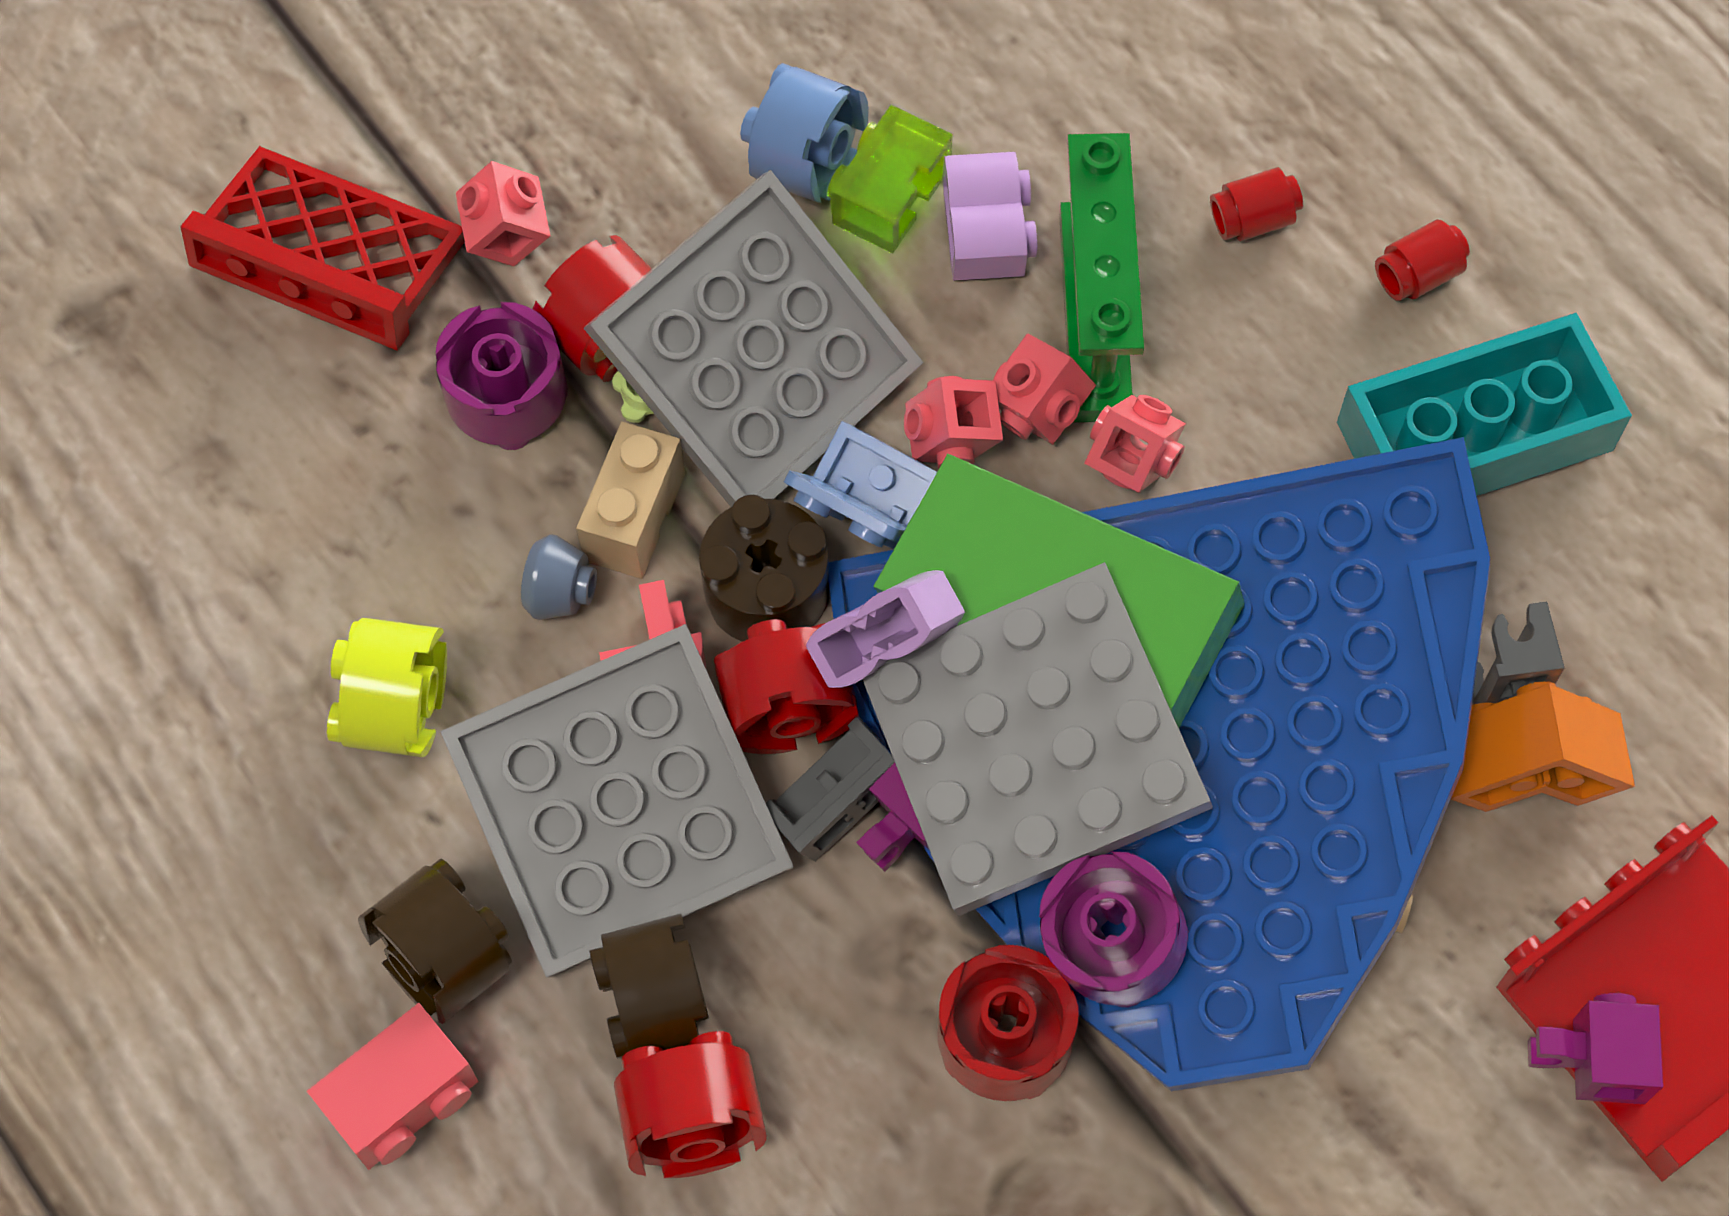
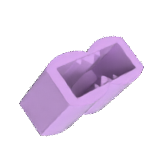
M1015 152L944 156L943 196L953 281L1025 276L1027 258L1036 257L1037 255L1036 225L1034 221L1024 220L1022 206H1030L1031 202L1029 171L1018 169Z
M938 570L927 571L876 594L864 605L825 623L812 634L806 647L827 686L832 688L845 687L871 675L888 660L903 657L937 639L949 629L954 628L964 616L965 611L944 572Z

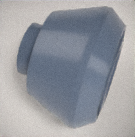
M550 534L537 540L530 549L524 567L521 584L522 606L532 618L537 620L574 615L579 610L581 604L589 605L591 603L597 584V569L589 566L586 553L557 535Z

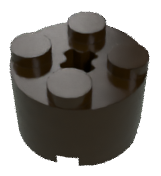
M755 494L745 495L737 499L732 507L720 514L709 526L700 547V570L705 600L715 622L724 632L743 642L748 640L747 630L754 624L762 621L782 620L785 622L787 629L812 627L818 622L829 598L828 549L822 527L808 513L785 501L764 499Z
M439 859L431 866H423L358 917L359 926L369 945H373L380 938L386 945L384 953L387 959L382 964L406 995L415 1004L420 1003L430 1016L437 1012L438 1023L441 1024L446 1023L508 973L509 965L512 963L509 953L502 945L503 942L509 939L505 926L487 906L481 907L478 911L475 910L462 894L466 890L463 881L451 865L443 859Z
M681 913L601 934L603 947L589 950L598 988L603 990V992L613 990L619 1015L607 1018L608 1029L617 1059H622V1056L627 1052L644 1046H656L664 1051L690 1045L691 1040L699 1035L696 1022L709 1019L691 946L688 944L687 939L675 942L673 931L686 928Z

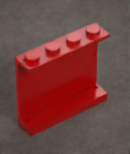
M1712 815L1693 830L1685 822L1672 829L1654 846V849L1660 855L1644 867L1636 859L1623 866L1604 884L1610 893L1594 905L1586 897H1583L1570 906L1554 921L1560 930L1542 943L1536 935H1533L1521 943L1504 959L1510 966V969L1496 986L1535 1034L1539 1026L1573 1031L1574 1017L1588 1001H1594V997L1601 994H1628L1636 998V1004L1659 1005L1663 1088L1646 1104L1593 1102L1661 1182L1665 1181L1729 1130V868L1705 842L1708 835L1719 823ZM1564 1067L1575 1080V1068Z

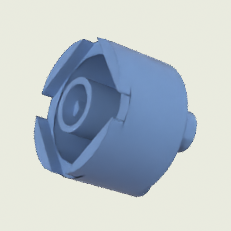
M784 63L778 65L772 74L769 89L759 108L751 107L747 111L741 125V140L749 143L748 163L750 176L758 179L762 174L771 170L790 193L820 203L821 198L830 201L836 197L849 180L861 152L851 147L856 129L863 132L867 130L869 108L864 92L798 67H792Z

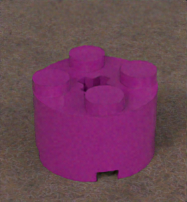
M500 302L501 308H490L482 311L479 305L469 308L453 318L439 336L435 354L437 377L448 412L454 423L465 434L480 442L498 445L505 450H517L527 445L529 440L546 431L563 410L568 395V386L559 345L551 325L535 310L514 302Z
M1112 852L1113 854H1101L1092 857L1086 855L1074 859L1052 878L1041 899L1040 931L1046 954L1068 984L1084 997L1099 1003L1117 1005L1119 1007L1137 1005L1166 987L1174 978L1183 962L1188 941V929L1183 911L1169 883L1160 871L1136 855L1127 852ZM1107 921L1115 925L1123 922L1126 930L1119 937L1112 934L1105 937L1101 927Z

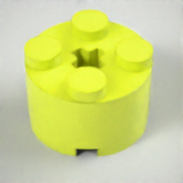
M361 618L359 621H354L350 628L348 641L338 639L332 653L331 677L332 679L341 680L339 702H333L328 715V740L341 742L344 747L425 757L432 747L437 731L424 728L426 718L431 717L434 709L442 708L445 692L446 642L438 641L444 633L443 629L440 627L371 618Z

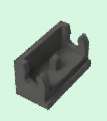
M1547 601L1528 605L1526 609V625L1517 641L1511 638L1508 633L1509 623L1503 614L1497 616L1491 631L1497 657L1485 680L1483 678L1484 669L1481 663L1478 662L1473 705L1478 703H1498L1517 696L1516 691L1530 683L1552 682L1556 684L1565 666Z
M860 717L853 719L847 725L850 730L777 800L769 799L766 802L775 826L800 854L815 862L878 803V800L869 788L895 762L890 749Z

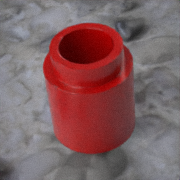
M1276 167L1223 184L1221 192L1210 195V207L1216 228L1222 239L1228 240L1236 237L1241 242L1295 224L1297 219L1296 211L1303 209V197L1296 178L1293 175L1286 177L1283 171Z
M1436 219L1386 246L1384 255L1375 261L1377 277L1384 290L1394 300L1400 301L1406 297L1417 299L1466 271V257L1470 253L1469 244L1458 227L1455 225L1449 226L1444 221Z

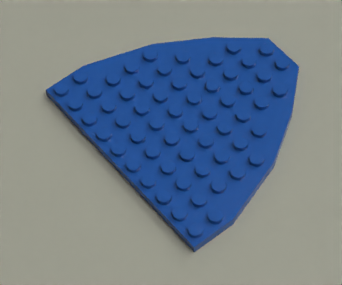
M1464 437L1082 512L1239 581L1245 603L1179 728L1213 808L1106 853L1127 852L1136 855L1152 864L1165 877L1183 911L1188 929L1187 948L1183 962L1174 978L1166 987L1154 996L1131 1007L1107 1005L1090 1000L1070 986L1078 1003V1016L1171 1092L1309 1070L1397 930L1463 771L1490 574V554ZM893 550L828 562V580L833 619L864 605L869 599L878 594L873 586ZM860 680L853 684L858 716L889 748L864 682ZM925 847L929 857L933 860L931 852ZM1054 876L981 906L976 911L1006 945L1027 947L1047 956L1041 937L1039 915L1041 899ZM1107 921L1102 925L1101 930L1105 937L1111 934L1119 937L1124 933L1126 927L1123 922L1115 925Z

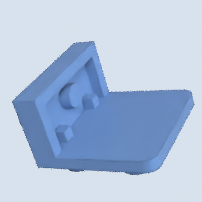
M841 421L814 475L810 476L789 470L783 482L798 490L793 501L825 518H828L830 515L843 521L845 517L853 520L848 531L882 548L885 545L894 549L938 471L853 425Z

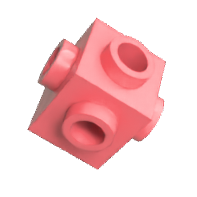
M491 161L456 192L457 206L468 253L515 266L551 236L538 176Z
M1029 333L1025 335L1009 359L999 367L993 379L996 383L998 405L1001 410V424L1024 440H1027L1030 434L1033 433L1052 445L1064 429L1074 422L1080 407L1096 386L1072 357Z
M958 376L939 377L929 381L926 389L905 403L904 431L910 440L912 457L920 462L937 463L938 469L947 454L974 465L976 457L1003 441L995 381L963 379Z
M1131 395L1113 407L1107 405L1101 411L1090 433V438L1094 440V443L1084 464L1101 472L1107 480L1115 485L1132 489L1139 493L1160 476L1168 479L1173 473L1185 446L1177 441L1186 423L1171 416L1172 409L1164 402L1147 395H1139L1138 397ZM1140 439L1143 440V441H1145V442H1147V443H1149V444H1148V445H1145L1144 443H1142V442L1140 441Z

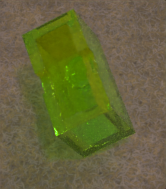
M890 105L878 123L870 122L860 137L857 154L848 166L844 164L839 166L830 180L827 196L831 198L832 224L893 254L917 219V213L910 210L916 199L919 197L929 201L941 184L944 156L952 155L953 134L898 107Z

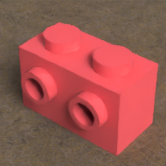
M417 1003L306 1092L365 1167L370 1170L378 1162H381L382 1165H387L406 1153L416 1140L414 1133L434 1117L442 1120L457 1112L471 1097L472 1093L469 1089L479 1081L469 1063L422 1005Z

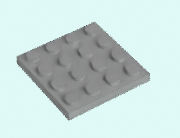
M771 170L762 174L584 327V330L673 437L681 439L683 450L731 507L737 499L745 495L755 494L764 499H774L788 486L783 481L789 470L803 473L826 452L841 421L853 426L856 425L924 363Z
M1105 562L951 628L921 648L903 657L888 660L877 671L862 679L951 906L958 916L1050 878L1074 859L1086 855L1092 857L1109 853L1213 808Z
M686 624L440 731L546 978L591 959L589 950L603 947L601 934L679 913L682 914V917L688 916L794 867Z

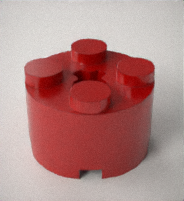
M617 235L610 236L612 245L603 247L597 240H594L581 247L566 259L544 285L552 293L544 308L537 301H535L532 308L551 325L559 349L583 374L588 376L597 375L603 382L613 380L618 370L584 330V327L652 269Z
M782 620L762 621L754 624L747 630L748 640L715 656V672L723 708L743 752L779 754L798 750L795 738L816 733L817 742L820 744L849 730L847 725L858 717L857 700L853 684L839 688L828 687L806 647L812 634L824 624L787 629L785 622Z
M998 945L985 949V953L962 962L948 977L939 1002L938 1045L946 1071L969 1091L996 1101L1032 1099L1045 1092L1065 1069L1071 1055L1078 1025V1003L1068 982L1062 977L1047 956L1023 946ZM1004 1015H1011L1016 1018V1026L1013 1027L1011 1032L998 1030V1024H1000Z
M725 1031L707 1032L693 1038L690 1045L664 1051L660 1047L644 1046L633 1049L622 1056L623 1071L618 1074L614 1081V1091L628 1167L633 1173L646 1176L644 1166L646 1164L662 1166L664 1178H684L702 1175L740 1162L739 1148L752 1140L755 1151L765 1144L767 1134L751 1059L744 1049L733 1045L730 1033Z

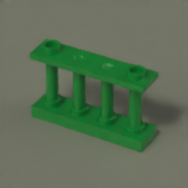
M1130 133L1068 134L1067 138L1071 202H1061L1059 213L1067 355L1072 357L1096 384L1080 407L1078 416L1073 423L1095 422L1107 405L1113 407L1133 395L1130 355H1143L1144 353Z

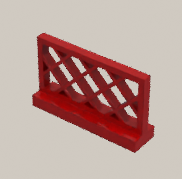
M261 146L256 149L205 214L193 210L180 226L190 267L397 351L409 335V318L465 242L461 225ZM265 170L283 176L289 182V185L256 192L254 183ZM326 193L338 198L340 202L338 206L307 212L303 198ZM295 200L299 215L266 222L262 208ZM254 210L258 221L256 225L236 228L224 223L229 215ZM378 214L390 219L392 224L389 227L360 233L355 219ZM344 221L347 222L351 233L350 236L318 243L313 228ZM305 231L310 245L288 249L273 243L272 238ZM428 234L443 240L438 248L412 254L407 239ZM394 242L399 243L403 257L373 264L370 263L366 249ZM357 251L362 266L340 270L326 264L324 259ZM408 272L413 281L404 294L380 286L377 283L378 279Z

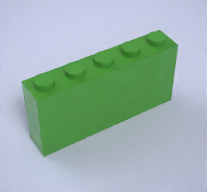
M950 454L946 455L873 586L876 592L880 593L917 574L935 570L943 571L965 611L964 616L956 625L958 626L1105 562L1178 728H1180L1245 605L1239 581Z

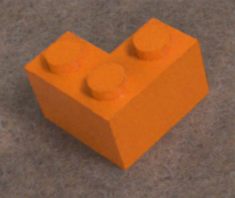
M1534 682L1524 685L1516 691L1517 696L1498 703H1478L1472 705L1464 768L1450 800L1488 812L1544 793L1579 806L1635 787L1621 713L1597 704L1588 697H1581L1559 688L1552 682Z

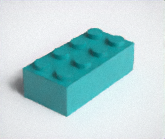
M1576 312L1350 385L1347 388L1337 424L1354 459L1464 437L1476 496L1614 451L1632 414Z

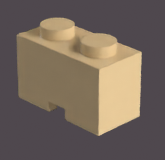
M621 421L576 527L581 551L587 554L589 563L643 579L659 540V530L664 517L669 515L686 474L680 438Z

